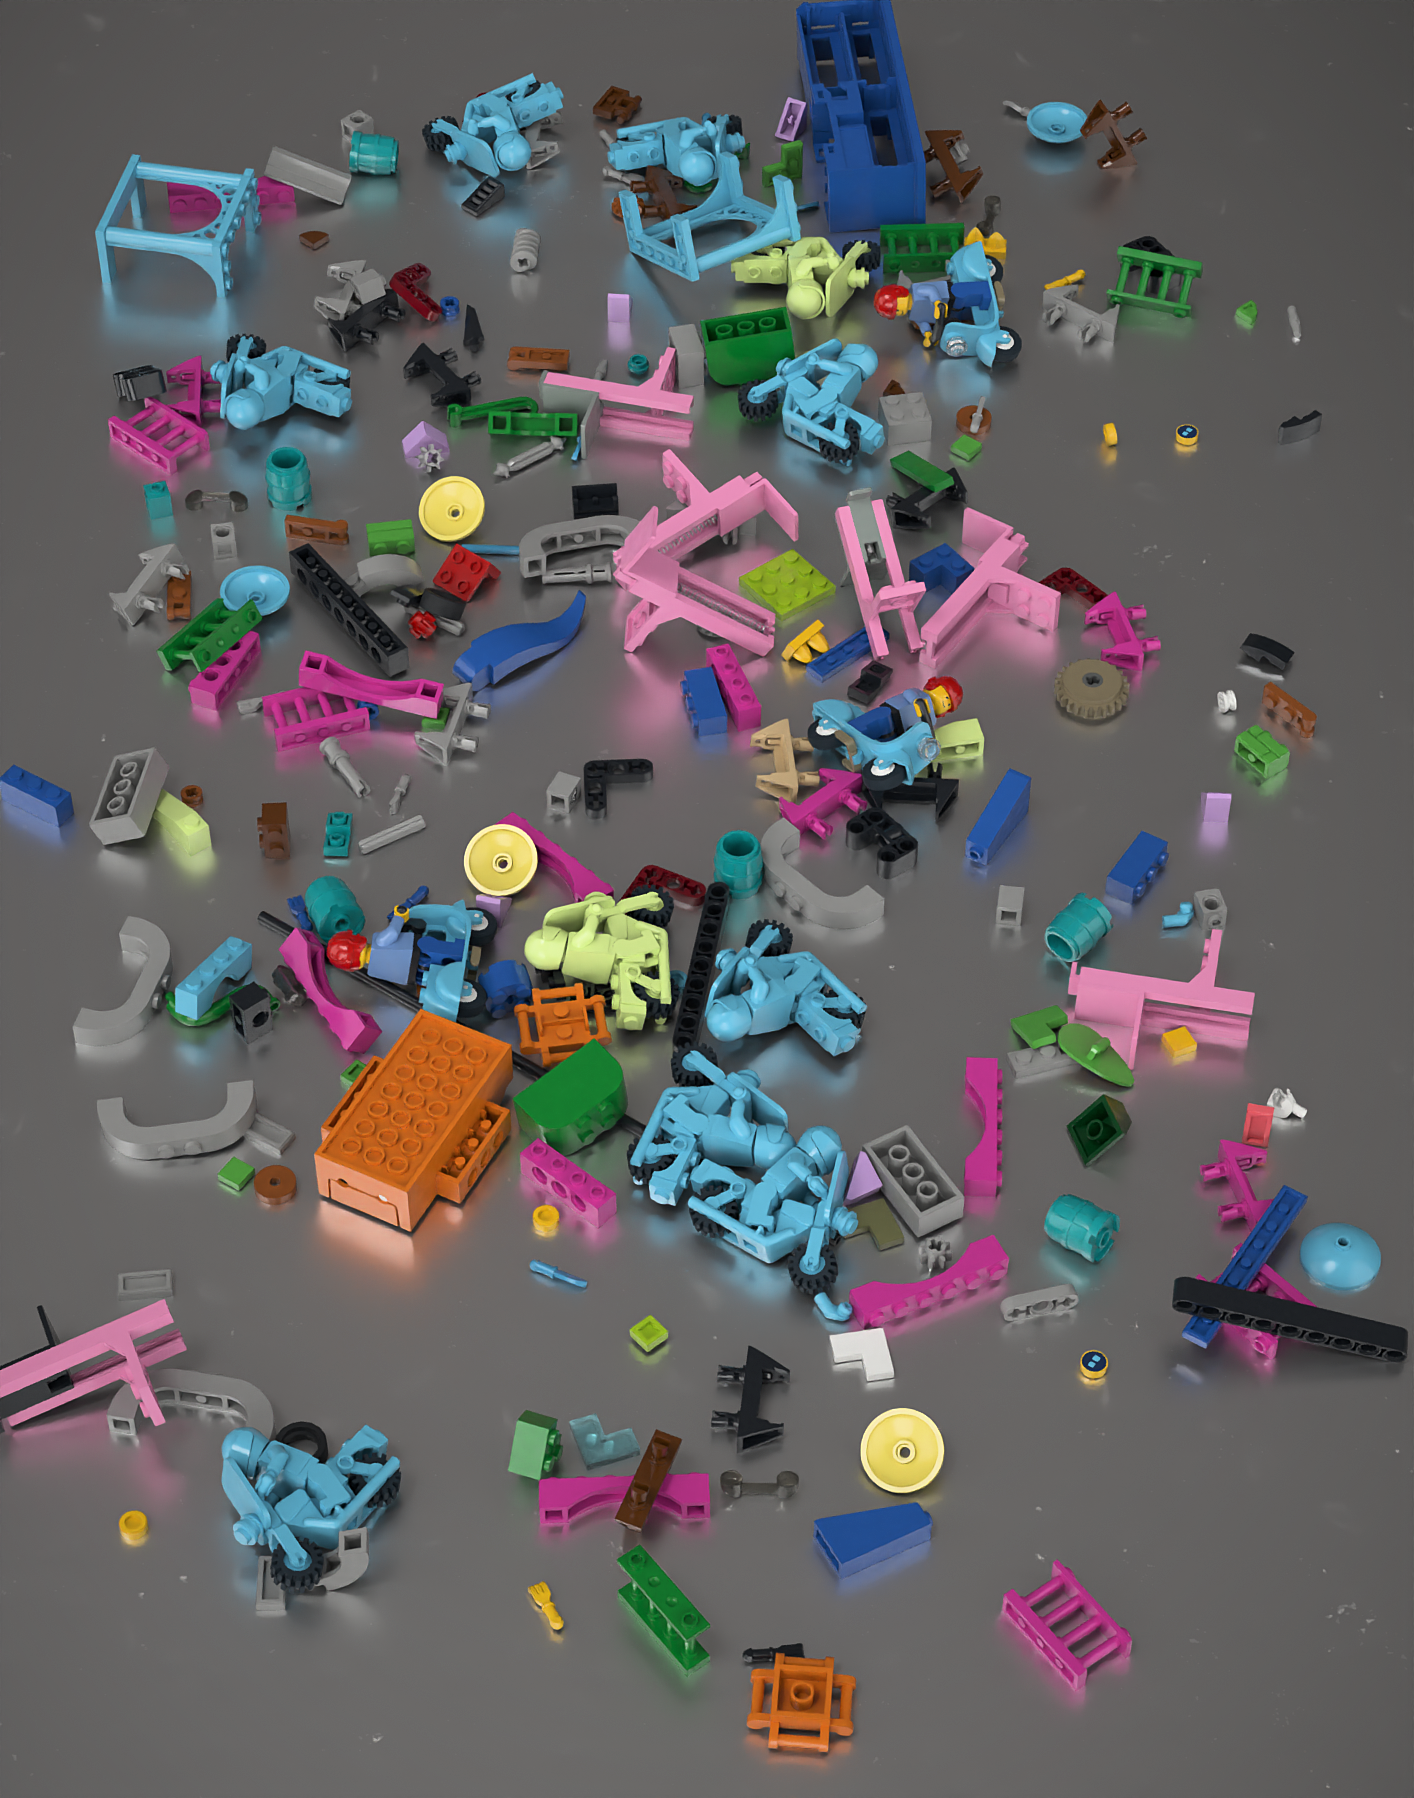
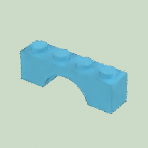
M232 936L223 942L175 988V1012L198 1020L211 1008L215 992L225 977L239 981L252 968V944Z

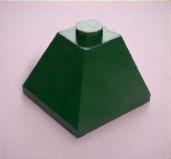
M1103 1094L1071 1121L1067 1128L1085 1165L1090 1166L1127 1134L1132 1121L1122 1102Z

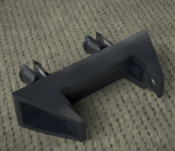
M385 289L386 295L365 303L350 315L346 321L327 319L330 332L344 352H347L360 340L374 345L373 341H378L379 333L372 330L387 317L397 322H400V318H405L406 312L404 309L399 308L398 296L393 289Z
M423 342L403 367L405 379L414 375L419 376L431 372L444 385L440 391L431 394V405L433 407H448L451 404H458L461 407L472 406L470 388L481 384V377L479 374L476 375V371L460 378L447 366V364L458 360L456 351L452 352V348L437 355Z
M953 467L946 472L953 477L954 484L937 493L923 486L905 499L892 492L893 497L888 495L886 505L892 507L890 508L892 527L901 529L931 528V516L922 511L944 497L967 504V490L957 470Z
M929 763L927 765V778L914 777L912 785L901 783L890 790L875 791L867 788L862 778L861 792L871 808H882L883 802L920 805L935 804V821H939L958 797L959 779H942L943 766L938 763L937 770L934 772L933 764Z
M748 1346L746 1365H743V1368L718 1365L717 1382L739 1383L743 1387L741 1408L737 1413L712 1411L711 1428L736 1430L737 1453L782 1437L784 1434V1423H770L768 1420L757 1418L759 1414L762 1383H774L775 1381H786L789 1383L790 1370L752 1346Z

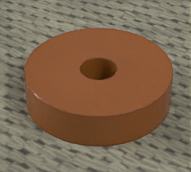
M965 406L957 412L956 426L965 434H983L991 427V413L983 407L981 413L983 419L978 432L971 433L972 415L976 413L978 406Z
M271 1165L260 1170L254 1178V1190L257 1198L269 1205L283 1204L292 1199L297 1190L296 1177L293 1171L281 1165Z

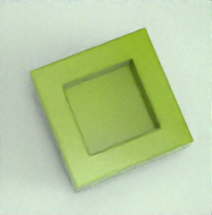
M649 1315L630 1329V1336L643 1349L649 1352L668 1338V1331L654 1317Z

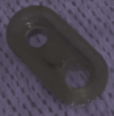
M278 965L272 973L273 983L282 990L285 1000L290 1005L303 1006L309 999L306 994L307 990L296 980L293 971L283 965Z

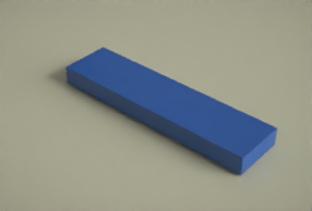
M862 628L808 663L806 671L823 683L872 651L866 628ZM882 628L885 640L887 641L890 639V633Z

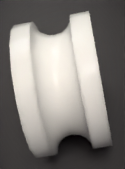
M1227 690L1226 693L1219 692L1217 698L1220 710L1223 713L1227 712L1228 709L1231 711L1236 710L1237 704L1234 692L1232 690Z

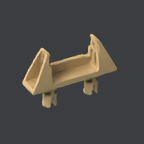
M788 719L778 721L751 735L750 747H763V749L773 750L775 773L757 775V788L777 798L782 796L789 803H796L799 785L819 786V771L799 772L795 768L793 751L813 752L814 748L810 744L808 737L794 738L790 735Z

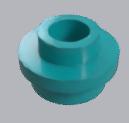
M635 354L628 361V369L635 374H642L649 369V361L644 355Z

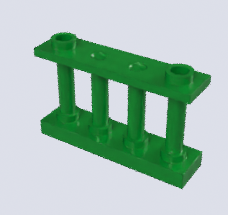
M964 223L880 225V247H888V254H883V274L899 273L901 270L903 273L945 272V260H951V257L960 249L959 245H964ZM938 245H951V252L939 253ZM896 246H909V253L897 254ZM917 246H930V253H918Z
M1122 246L1118 247L1117 259L1122 264L1116 289H1107V301L1114 305L1118 304L1121 306L1125 304L1170 313L1177 318H1191V306L1186 305L1192 280L1195 277L1201 278L1202 262ZM1133 265L1143 268L1136 295L1124 292L1130 266ZM1154 269L1163 272L1157 299L1145 297L1150 273ZM1175 273L1184 276L1178 303L1165 301L1171 277Z
M223 598L214 600L156 650L165 669L172 671L184 660H193L198 671L203 672L263 619L254 601L249 600L240 609L233 611L224 606Z
M641 1545L636 1546L617 1559L618 1565L631 1578L630 1583L617 1591L618 1598L686 1677L709 1663L710 1655L695 1639V1637L710 1628L708 1621Z

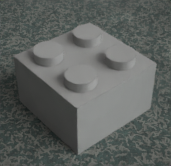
M694 324L668 327L669 347L676 348V383L678 388L704 385L707 366L704 362L706 351L705 346H702L701 333L697 332Z
M922 392L879 397L878 419L880 425L883 426L884 437L888 446L931 440L932 419Z

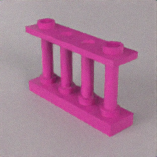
M153 397L144 398L145 409L127 421H122L115 415L108 419L110 437L170 476L177 472L176 458L195 445L205 451L210 450L209 435L205 429L198 427ZM149 416L157 419V421L142 431L133 428ZM165 425L172 429V431L157 441L149 438V436ZM180 435L188 439L172 451L164 448L165 445Z
M307 687L262 697L264 716L274 715L279 727L274 729L278 752L323 742L329 737L340 738L370 730L367 708L357 709L352 698ZM343 699L348 712L334 715L329 702ZM320 704L325 717L311 720L306 707ZM297 709L302 723L288 726L283 713Z
M1242 1243L1233 1248L1232 1259L1243 1245ZM1266 1263L1246 1290L1250 1292H1257L1259 1290L1263 1291L1267 1296L1317 1307ZM1222 1273L1210 1282L1216 1283ZM1200 1274L1195 1277V1279L1207 1281ZM1231 1325L1248 1339L1260 1353H1264L1271 1360L1275 1358L1278 1345L1277 1339L1281 1336Z
M1057 1559L1053 1562L1052 1579L1025 1597L1019 1596L1014 1589H1011L1004 1594L1002 1610L1071 1687L1078 1691L1085 1686L1087 1668L1115 1649L1124 1658L1130 1656L1132 1639L1129 1632L1124 1627L1120 1628L1075 1579L1071 1569L1064 1567ZM1059 1588L1070 1598V1600L1044 1617H1038L1031 1609L1033 1605ZM1078 1608L1088 1617L1089 1620L1062 1638L1056 1637L1049 1628ZM1097 1628L1108 1639L1081 1658L1075 1657L1068 1650V1647Z

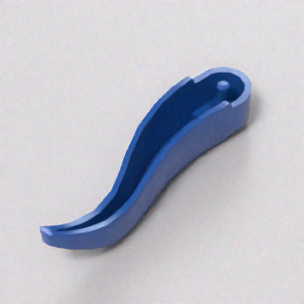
M579 590L571 606L561 616L548 622L511 624L481 635L473 640L471 648L456 660L453 666V675L462 683H472V691H480L489 683L494 685L516 668L564 647L573 639L580 627L585 610L586 595Z

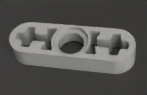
M1063 1284L1007 1297L1001 1302L1000 1308L1005 1320L1017 1321L1070 1309L1078 1303L1079 1297L1073 1285Z

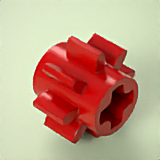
M417 611L408 621V624L411 626L409 631L416 639H419L420 636L427 639L437 627L434 624L436 619L428 611H425L424 614L421 611Z

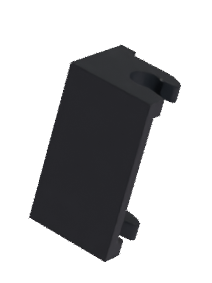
M617 483L572 486L574 520L601 515L619 516Z

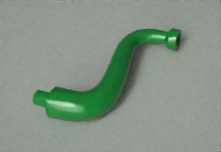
M247 985L238 987L213 1002L211 1008L198 1020L175 1012V994L172 991L165 995V999L168 1002L166 1009L177 1021L184 1025L203 1026L230 1010L229 996ZM268 991L271 997L270 1009L274 1012L280 1007L281 1002Z

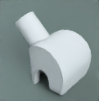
M1274 1088L1267 1102V1106L1274 1107L1273 1116L1285 1118L1291 1112L1300 1118L1305 1116L1307 1109L1296 1103L1288 1088L1286 1090L1287 1095L1281 1089Z

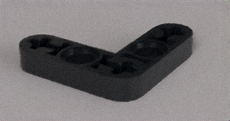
M647 759L593 760L587 762L583 768L586 815L592 819H601L607 814L606 784L643 783L653 778L652 762ZM615 769H622L624 770V773L615 774L612 771ZM592 787H598L601 789V791L591 792L589 789ZM598 801V808H594L593 802Z

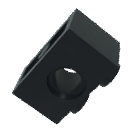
M255 982L248 984L229 996L233 1030L247 1044L273 1030L270 994L265 988L261 989Z

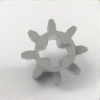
M960 141L955 143V146L949 149L957 165L968 160L966 154L970 153V150L966 143L960 144Z
M433 444L428 445V450L425 447H420V455L415 456L420 461L418 467L426 466V472H431L432 466L439 470L440 466L438 464L440 461L445 460L440 455L442 449L434 450ZM427 454L433 455V457L431 458L432 462H427L429 458Z
M940 1236L927 1237L925 1245H919L921 1264H926L931 1270L944 1269L945 1261L952 1260L950 1242H945Z

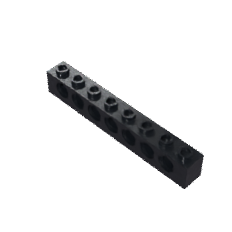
M309 543L289 552L291 573L389 677L409 668L408 647Z

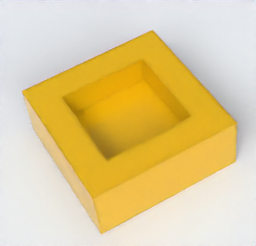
M1185 1026L1162 1034L1161 1041L1173 1058L1196 1051L1197 1043Z

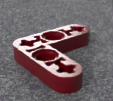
M415 263L396 272L389 281L390 287L424 318L432 322L437 321L442 313L441 307L419 288L429 279L431 275L430 269L421 263Z
M1060 568L1038 582L1047 587L1054 588L1061 595L1066 593L1088 610L1108 596L1104 591L1071 568ZM1077 589H1086L1087 592H1078Z
M647 865L641 869L619 900L630 898L631 893L637 887L642 889V886L647 884L648 888H650L652 884L656 885L655 889L657 890L659 887L664 888L663 893L668 891L670 893L669 897H673L677 901L690 906H700L705 901L706 887L698 881L659 866ZM670 883H677L680 886L678 888L672 889L669 888L667 885Z

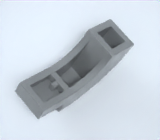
M384 554L373 556L357 563L359 571L344 580L358 596H361L379 585L390 584L398 587L407 584L418 585L424 581L420 565L414 560L401 555Z
M367 1527L339 1532V1546L329 1553L322 1554L324 1556L322 1577H320V1582L317 1585L314 1584V1587L324 1585L327 1591L335 1590L353 1583L364 1574L369 1564V1532Z

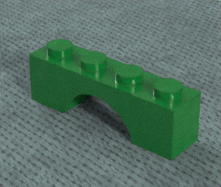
M489 411L488 434L578 437L579 414Z

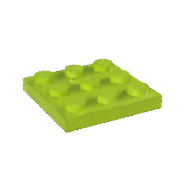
M794 549L739 577V585L766 609L775 613V616L781 622L836 592V586Z

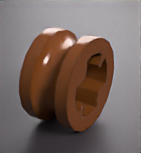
M189 785L181 790L182 802L190 808H196L203 803L202 789L199 786Z

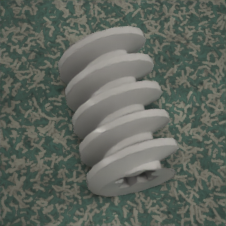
M520 228L516 231L510 258V265L515 271L524 272L536 266L541 243L539 233L527 228Z

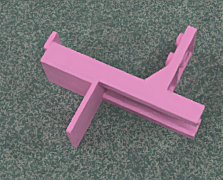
M1212 929L1211 939H1205L1203 953L1208 954V956L1203 955L1201 972L1189 983L1081 967L1080 975H1077L1078 962L1073 961L1068 994L1077 995L1074 1019L1134 1028L1128 1065L1130 1070L1134 1068L1140 1025L1170 1030L1185 1026L1189 1033L1247 1041L1251 1018L1210 1012V1009L1252 1015L1255 993L1214 987L1222 930ZM1144 999L1190 1005L1191 1007L1183 1008L1144 1002Z

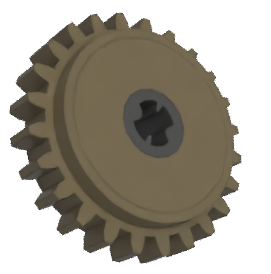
M1087 658V660L1078 659L1075 663L1070 662L1069 667L1063 666L1062 672L1058 671L1057 678H1055L1054 694H1056V701H1061L1060 706H1066L1067 712H1073L1075 716L1080 715L1084 718L1097 719V717L1106 718L1108 714L1114 715L1115 709L1120 711L1122 705H1126V701L1129 698L1130 684L1127 682L1128 677L1123 676V671L1117 670L1116 665H1111L1108 661L1104 662L1099 659Z

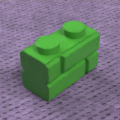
M411 519L366 524L370 557L415 552Z
M1254 725L1236 737L1234 751L1265 778L1269 779L1276 775L1277 772L1279 773L1287 768L1290 756L1288 748L1284 744H1279L1275 741L1267 730L1263 731L1259 726Z

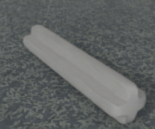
M411 604L409 608L403 606L405 612L412 615L417 611H421L423 614L426 611L420 606L418 608ZM432 614L436 619L434 624L446 631L460 636L465 630L464 624L460 621Z
M416 815L359 840L358 848L362 854L369 853L423 829L425 821L421 815Z

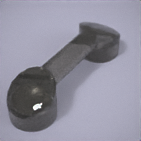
M995 195L984 199L987 216L985 221H981L976 225L983 236H991L994 233V218L1001 211V200Z
M194 490L185 498L186 508L191 511L201 509L204 505L203 501L230 502V508L235 512H243L248 508L247 497L239 491L219 493Z
M728 1470L720 1476V1487L724 1493L735 1498L740 1497L742 1494H777L780 1498H787L798 1490L799 1477L792 1471H783L778 1474L776 1483H743L742 1475L739 1472Z

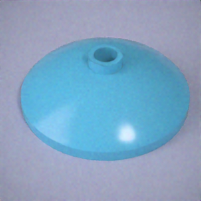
M1048 102L1034 107L1028 113L1027 127L1034 136L1043 141L1067 143L1082 136L1080 129L1087 116L1080 108L1063 102Z
M267 566L240 568L229 574L220 587V596L224 599V606L227 609L237 611L246 602L253 600L261 616L271 614L280 609L287 602L290 595L289 582L284 574Z
M1327 1223L1312 1229L1304 1237L1300 1248V1261L1305 1272L1317 1283L1335 1290H1354L1367 1285L1375 1278L1381 1264V1253L1375 1240L1364 1230L1346 1223Z

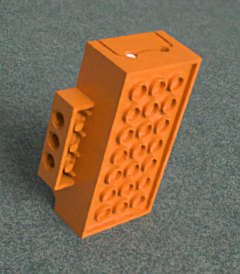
M420 1009L386 1057L382 1059L374 1055L321 1126L323 1143L314 1154L319 1194L328 1198L331 1196L333 1200L395 1226L400 1225V1228L410 1232L437 1194L461 1203L511 1131L510 1110L499 1105L503 1101L505 1091L513 1079L512 1045Z

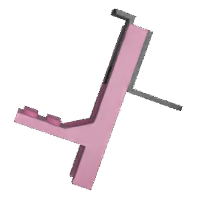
M165 1299L62 1344L43 1306L40 1305L37 1307L49 1345L0 1366V1434L5 1432L2 1423L4 1418H7L10 1425L14 1426L119 1379L130 1384L136 1400H143L139 1403L145 1418L151 1417L156 1427L166 1421L146 1367L187 1350L179 1329L134 1347L132 1340L174 1322ZM109 1350L119 1353L114 1357L71 1375L69 1368Z

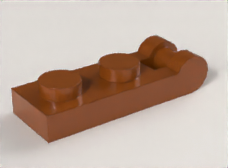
M512 347L509 351L507 367L513 371L519 368L567 370L570 352L565 349Z
M286 515L284 520L287 538L340 546L349 543L348 523L345 520L334 522L294 515Z
M189 571V575L183 574L185 579L171 576L168 580L167 620H175V617L191 619V571Z
M1272 682L1266 684L1263 690L1262 703L1285 721L1299 729L1302 737H1313L1314 725L1317 719L1316 714Z

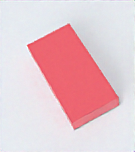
M1248 1103L1242 1143L1268 1147L1274 1107Z

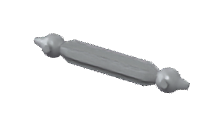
M551 436V442H544L508 460L506 464L497 463V468L493 475L506 476L508 478L510 471H517L551 454L554 449L562 451L567 438Z

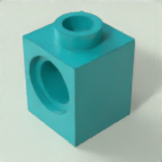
M166 481L143 485L150 519L172 516L171 496Z

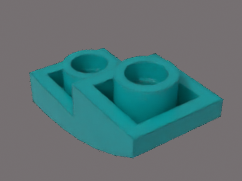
M328 813L323 846L324 856H348L353 813Z

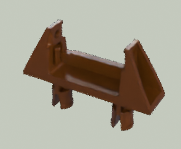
M1100 99L1080 129L1085 139L1094 133L1097 134L1103 131L1112 146L1106 152V155L1097 160L1102 169L1138 164L1131 152L1132 148L1147 140L1141 128L1132 133L1128 138L1123 137L1118 129L1117 122L1133 113L1127 102H1124L1116 110L1110 112Z
M961 130L925 131L930 143V148L923 151L925 161L928 163L933 159L939 160L946 174V179L929 186L934 198L952 190L955 191L960 203H963L983 176L981 167L978 166V168L972 171L968 170L960 174V170L949 149L955 146V143L965 139Z
M647 165L645 181L633 180L630 182V191L632 193L648 192L655 205L642 206V216H644V219L660 217L665 221L673 215H680L683 212L686 213L697 208V205L677 203L672 189L682 188L683 178L673 175L670 171Z
M657 1429L655 1430L614 1520L617 1523L639 1533L642 1532L657 1495L677 1456L682 1442L681 1438Z

